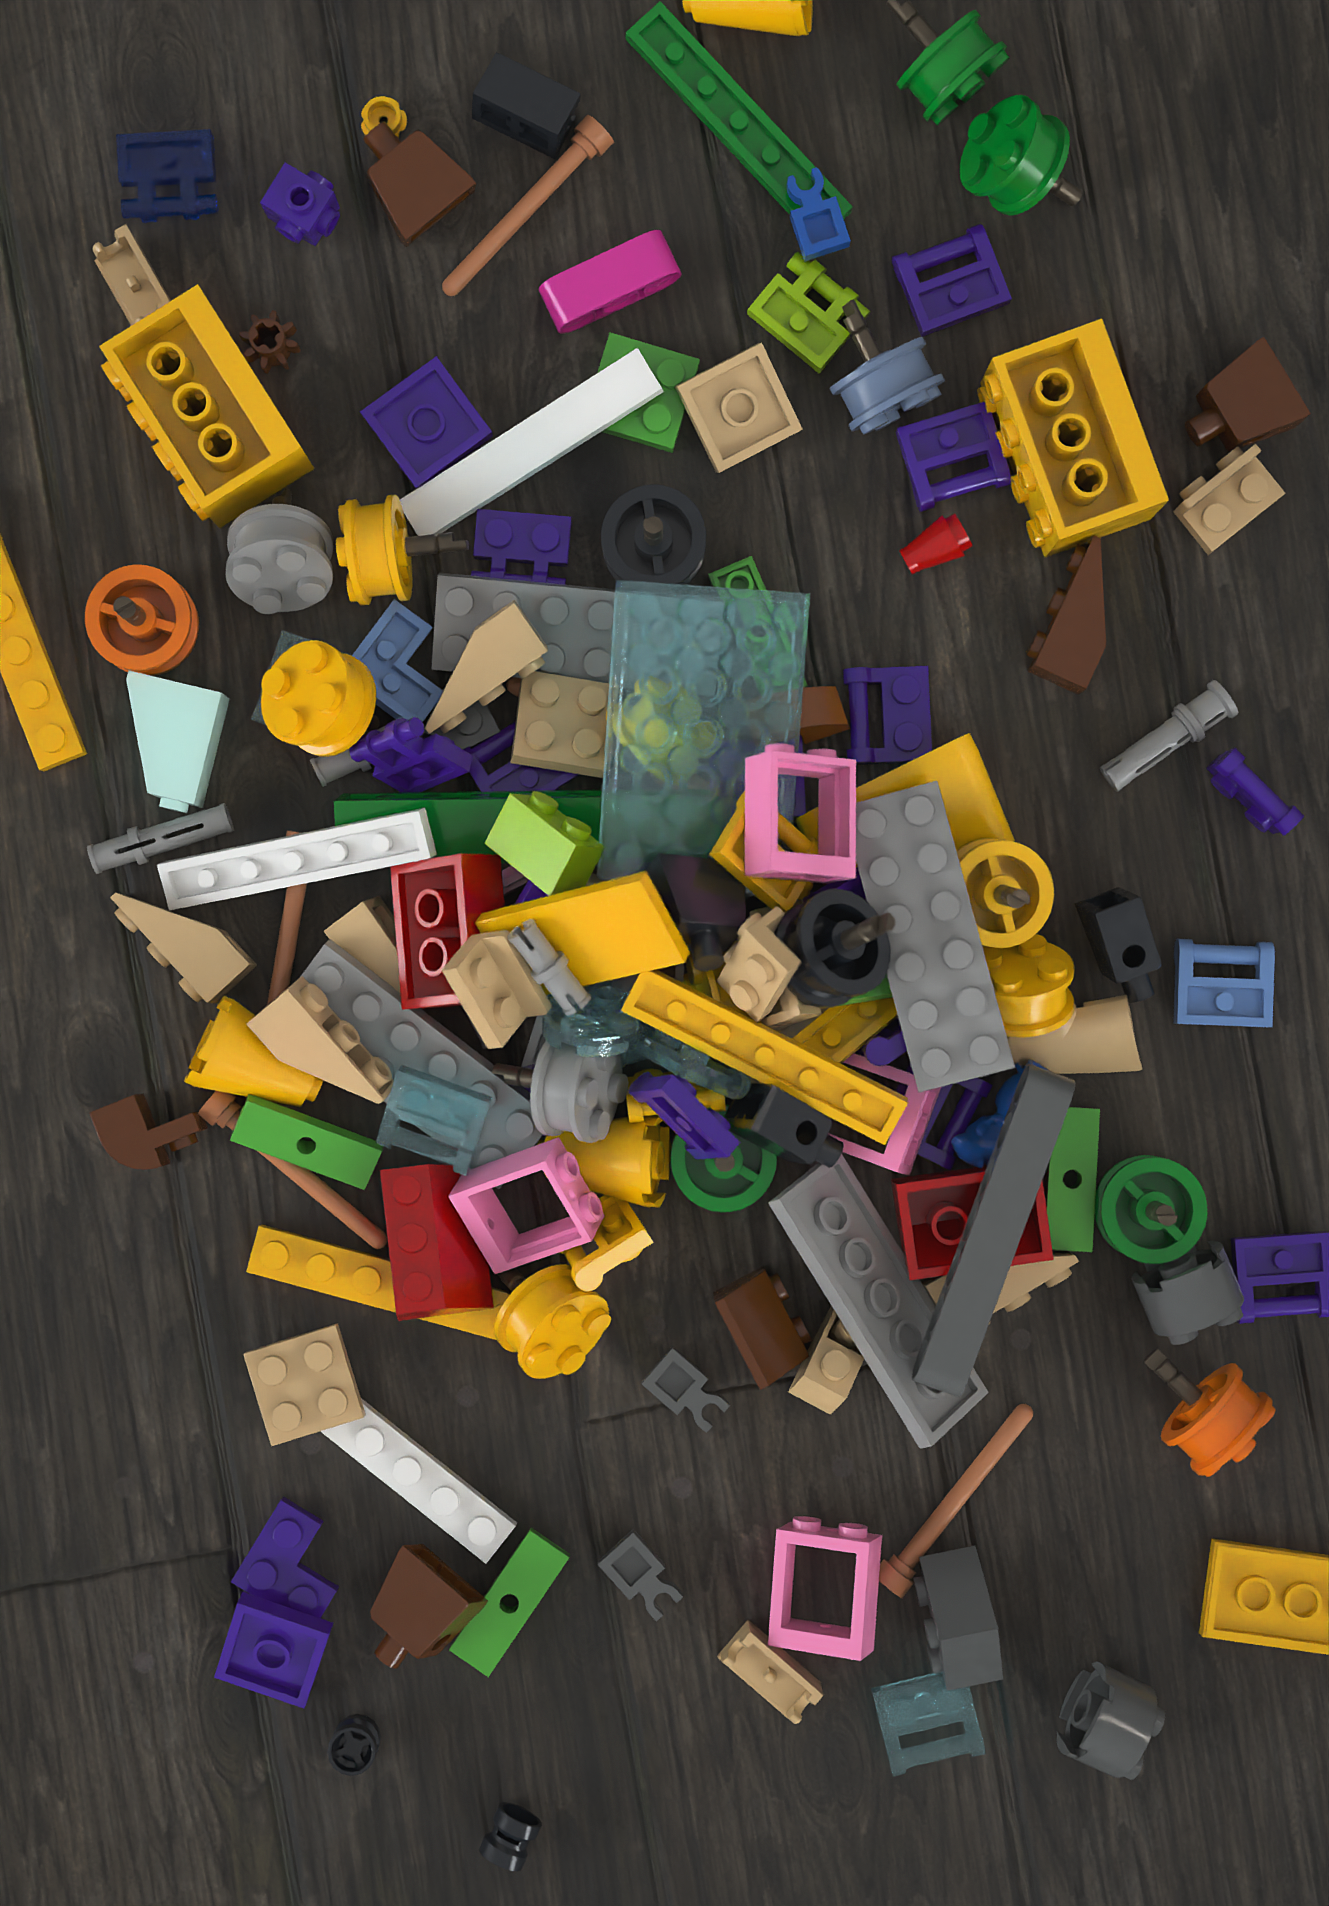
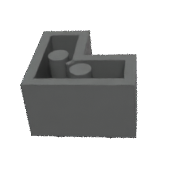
M976 1546L919 1557L921 1576L913 1578L919 1607L928 1605L931 1618L924 1619V1626L929 1644L927 1649L933 1674H943L947 1691L1003 1680L998 1626Z

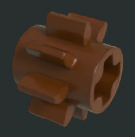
M274 310L271 311L269 318L259 319L254 314L251 315L253 325L249 332L243 331L239 333L242 341L252 346L243 353L248 363L254 362L259 358L261 368L265 374L269 373L271 366L281 365L284 369L288 370L289 364L287 359L290 353H299L301 351L297 342L288 339L297 331L293 322H287L281 326L279 316ZM269 335L277 343L272 349H269L263 342V339Z

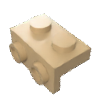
M778 906L764 916L760 913H755L743 923L737 932L741 939L723 956L726 965L716 981L730 995L734 1004L741 1010L746 1011L756 1023L772 1011L801 963L773 934L785 915Z

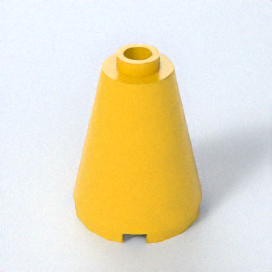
M682 0L684 12L692 13L693 19L697 23L799 37L801 35H809L808 32H811L812 0Z
M223 996L216 1007L219 1009L215 1021H209L189 1065L191 1071L185 1076L184 1082L194 1087L245 1097L250 1094L271 1102L301 1107L305 1099L313 1102L324 1080L278 1061L247 1025L255 1015L236 1000Z
M658 1115L644 1116L643 1122L635 1123L629 1122V1116L615 1118L610 1124L605 1139L594 1143L582 1142L575 1137L573 1132L567 1131L558 1136L546 1135L545 1140L540 1139L538 1144L559 1137L567 1152L572 1153L576 1158L580 1174L590 1191L647 1208L660 1207L665 1199L666 1193H659L657 1191L659 1180H669L671 1136L669 1127L660 1126V1122L663 1120Z

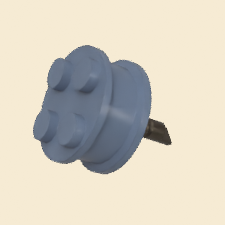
M850 300L842 307L847 316L843 321L849 333L853 334L852 339L865 363L832 385L830 391L833 396L841 394L853 418L848 425L852 432L860 429L863 435L873 430L878 431L901 418L898 409L903 408L905 412L914 407L919 408L942 395L938 386L945 379L942 374H933L921 350L926 345L923 337L916 338L893 350L890 349L882 353L870 329L866 328L867 323L855 300Z

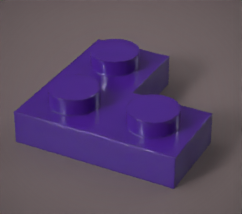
M283 1496L231 1580V1583L251 1595L321 1618L339 1586L299 1561L324 1521Z

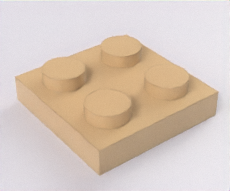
M762 342L675 386L717 473L803 430Z
M537 671L523 679L521 678L510 763L605 778L608 771L612 735L606 719V711L615 703L617 685Z
M338 1323L246 1351L243 1354L271 1447L365 1417L366 1413Z

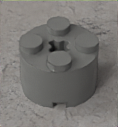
M1207 1241L1210 1249L1197 1251L1196 1246H1194L1185 1255L1170 1262L1161 1264L1144 1263L1147 1273L1141 1277L1135 1271L1131 1277L1153 1332L1159 1336H1168L1173 1345L1184 1344L1195 1339L1199 1334L1198 1330L1214 1324L1217 1326L1230 1325L1243 1317L1241 1305L1244 1302V1296L1224 1247L1218 1241Z
M1094 1662L1092 1665L1095 1670L1092 1673L1082 1670L1072 1683L1065 1697L1059 1718L1067 1721L1065 1735L1057 1732V1746L1062 1754L1114 1778L1124 1776L1133 1780L1142 1769L1143 1753L1151 1736H1157L1164 1725L1165 1710L1157 1706L1156 1693L1150 1685L1100 1662Z

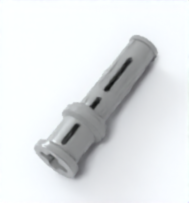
M1216 680L1209 682L1205 692L1186 705L1179 703L1174 707V711L1171 712V718L1128 747L1120 755L1103 764L1100 770L1110 786L1116 792L1120 791L1133 779L1149 770L1188 741L1194 743L1204 739L1205 731L1225 717L1233 718L1238 715V709L1234 701L1220 683Z

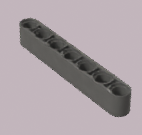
M1027 1064L917 1355L912 1372L913 1381L956 1397H960L963 1393L1075 1090V1080L1032 1064Z

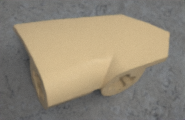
M1127 995L1084 1002V1007L1076 1008L1074 1003V1011L1069 1021L1050 1033L1033 1037H1007L1014 1063L1018 1062L1025 1066L1030 1059L1056 1074L1110 1073L1142 1070Z

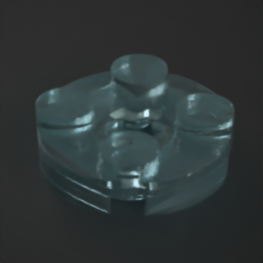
M612 986L599 987L595 992H589L591 999L582 1009L575 1003L573 1006L577 1012L567 1016L552 994L548 995L552 1008L546 1015H543L542 1034L545 1040L557 1049L561 1050V1043L563 1042L576 1046L575 1055L583 1057H609L629 1050L630 1040L635 1039L637 1042L640 1038L641 1021L621 1011L625 1002L623 1000L624 993L621 989Z

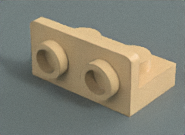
M1257 444L1253 445L1246 452H1243L1239 446L1236 447L1216 464L1221 472L1208 482L1201 475L1179 493L1184 501L1173 512L1208 555L1285 494L1284 490L1256 457L1261 452Z
M507 930L471 935L442 969L443 974L488 1049L503 1047L526 1017L546 1015L552 1008L541 985L537 984L530 975L532 970L514 944L507 939L510 934Z

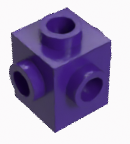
M286 162L260 202L267 218L277 223L275 229L284 237L297 244L303 239L316 247L322 235L328 237L333 232L340 218V212L338 211L340 206L334 191H332L334 188L332 183L322 175L311 170L306 175Z

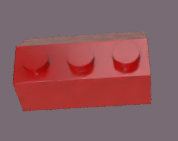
M455 854L390 866L402 1010L462 1005L443 974L442 969L471 935L481 933L475 924L481 913L505 907L501 857L493 854Z
M424 1164L380 1170L395 1310L398 1321L494 1309L489 1264L448 1197L462 1173L471 1169L469 1166Z
M988 1165L982 1169L972 1167L891 1179L897 1227L909 1280L945 1276L948 1274ZM1043 1180L1011 1266L1054 1260Z

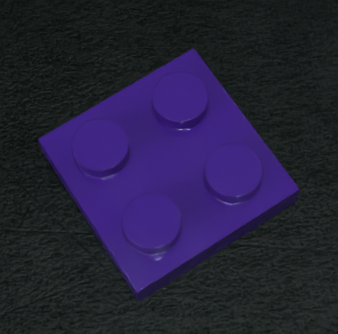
M437 356L360 411L364 420L415 489L449 469L493 437V433Z
M242 1591L214 1678L305 1709L333 1623Z

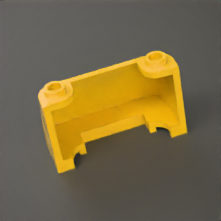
M970 733L856 788L857 803L938 781L956 850L971 841L982 838L1015 841L979 750ZM817 807L795 820L801 833L807 838L814 837L816 840H818Z

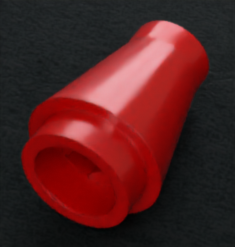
M954 513L947 518L941 515L912 542L900 549L899 552L913 575L921 570L964 557L963 552L973 547L957 515Z

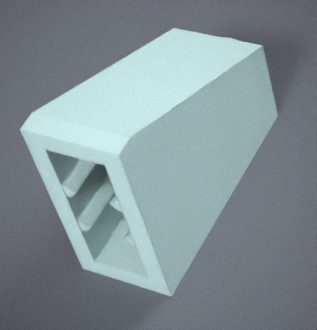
M128 670L126 681L147 793L161 798L159 807L182 813H187L189 805L203 808L230 699L221 692Z

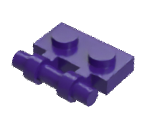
M477 509L473 556L474 559L491 560L492 563L490 572L472 571L471 576L566 585V578L548 577L549 565L568 567L572 518L569 516ZM507 562L534 564L533 576L506 573Z
M416 717L408 720L398 718L388 723L384 731L372 730L367 732L349 749L350 756L354 761L362 762L366 760L375 765L373 776L400 792H422L466 774L470 771L473 755L456 746L453 740L445 736L434 734L425 739L420 737L424 732V725Z

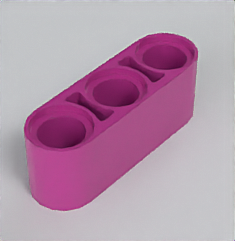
M653 230L549 278L538 290L558 332L565 334L582 328L670 286L681 277L682 273L662 231Z

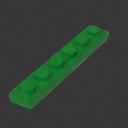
M659 1L626 32V41L789 215L790 211L801 208L800 205L794 203L788 196V177L794 175L798 188L810 190L814 186L810 176L811 169L816 167L664 4ZM823 175L822 200L836 196L843 219H845L852 212L853 206Z

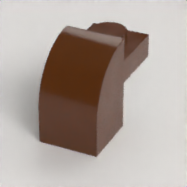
M144 1093L129 1096L89 1112L99 1140L106 1152L120 1164L134 1169L147 1170L171 1164L165 1149L166 1145L169 1144L171 1152L183 1149L199 1142L195 1133L208 1129L205 1120L198 1115V1112L190 1113L157 1127Z

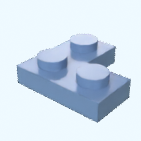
M394 599L352 656L362 661L370 670L376 686V705L395 719L404 718L408 720L416 717L423 723L438 702L443 690L407 665V662L433 627Z

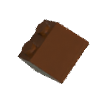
M764 1266L713 1292L715 1304L760 1390L771 1385L810 1357L804 1345L812 1341L799 1315L790 1319L782 1303L789 1299L790 1296L778 1273L768 1276Z

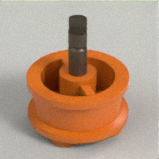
M128 565L108 573L93 588L85 608V626L92 645L103 658L125 672L130 670L150 676L169 672L179 666L189 656L198 637L199 617L193 599L170 575L152 566Z
M1159 1349L1153 1350L1144 1361L1164 1382H1168V1386L1183 1399L1166 1421L1161 1432V1439L1168 1446L1178 1445L1191 1458L1190 1467L1198 1475L1210 1477L1231 1458L1235 1462H1240L1247 1457L1256 1445V1441L1253 1439L1254 1435L1276 1412V1408L1272 1406V1398L1265 1392L1255 1393L1242 1380L1243 1371L1235 1363L1220 1367L1196 1386L1187 1376L1178 1371V1368Z

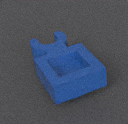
M817 167L811 169L810 176L814 186L810 190L798 188L794 175L789 176L787 180L789 198L801 207L790 211L789 217L804 262L848 248L851 242L836 196L822 200L821 194L824 179Z

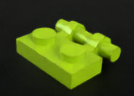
M796 252L786 267L799 278L792 285L777 273L748 308L747 315L820 374L850 337L849 331L838 323L846 315L842 307L854 299L864 319L868 317L871 311L857 300L859 295L851 288L846 287L843 289L825 274L826 268L817 260L804 262L802 254ZM814 289L829 301L831 305L824 311L805 295Z

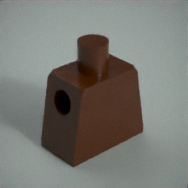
M384 121L374 127L363 139L379 159L367 170V180L405 247L410 245L475 192L476 182L419 129L401 142Z
M1262 337L1201 389L1196 398L1203 412L1186 421L1185 428L1195 445L1201 446L1219 436L1225 448L1231 452L1238 446L1241 449L1291 430L1301 424L1311 413L1265 337Z
M424 1544L403 1545L398 1551L370 1611L371 1619L387 1633L374 1653L381 1662L394 1669L400 1666L408 1653L418 1659L435 1656L485 1607L488 1600Z

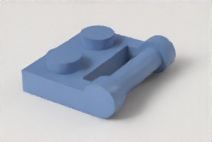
M1176 939L1174 946L1175 988L1173 1024L1245 1027L1273 1026L1275 949L1272 942H1257L1255 946L1193 944L1192 939ZM1193 963L1254 965L1256 969L1255 979L1193 977Z

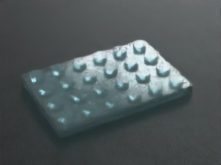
M616 580L599 842L602 844L603 850L598 861L597 878L613 880L644 872L658 853L714 859L709 853L736 811L738 798L745 791V758L765 752V746L770 744H790L795 746V753H798L810 593ZM778 774V812L793 824L796 776ZM778 838L777 844L786 852H791V849Z

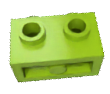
M533 791L531 795L510 793L484 844L549 896L585 887L605 849V846L590 835L592 832L591 828L580 820L566 817L557 810L558 802L544 793Z

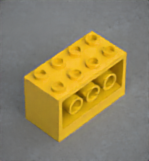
M198 284L99 346L108 360L101 365L103 371L115 389L120 391L127 402L133 399V402L126 407L152 442L156 439L159 440L158 443L152 446L153 450L177 482L183 478L184 483L179 485L178 489L193 512L197 513L202 521L210 518L218 528H221L245 511L253 508L315 469Z
M1102 319L992 358L980 382L982 387L977 389L979 402H985L987 413H992L998 429L995 435L1001 445L1002 454L1009 459L1014 476H1011L1012 492L1019 504L1024 502L1031 519L1026 521L1029 538L1035 548L1041 546L1044 557L1076 547L1077 544L1087 543L1094 535L1101 538L1148 521L1169 501ZM1076 485L1082 487L1084 491H1081Z

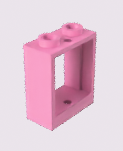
M790 744L766 745L765 752L745 758V876L817 883H833L856 878V760L836 758V750L812 749L808 750L807 754L795 753V746ZM778 774L819 778L818 855L777 851Z
M854 1053L843 1063L907 1085L905 1097L908 1098V1104L890 1135L884 1154L838 1136L829 1135L843 1142L842 1152L889 1170L910 1175L941 1087L918 1092L914 1074L888 1065H873L865 1057Z
M559 1137L463 1172L448 1196L494 1274L591 1242L604 1218L602 1204L598 1196L589 1190L580 1174L576 1158L572 1153L567 1152ZM543 1170L568 1212L569 1217L519 1234L492 1188Z
M808 1516L793 1517L792 1522L776 1529L768 1646L861 1661L873 1652L882 1535L867 1533L868 1527L857 1523H840L838 1528L821 1526V1519ZM796 1545L857 1554L851 1627L790 1618Z

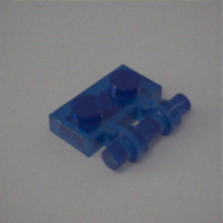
M211 129L116 134L118 181L122 187L138 186V198L121 199V213L124 219L141 218L142 222L145 223L157 222L158 217L183 216L184 220H199L201 214H218L216 194L198 195L197 184L216 182L214 135ZM180 184L181 196L156 197V185Z

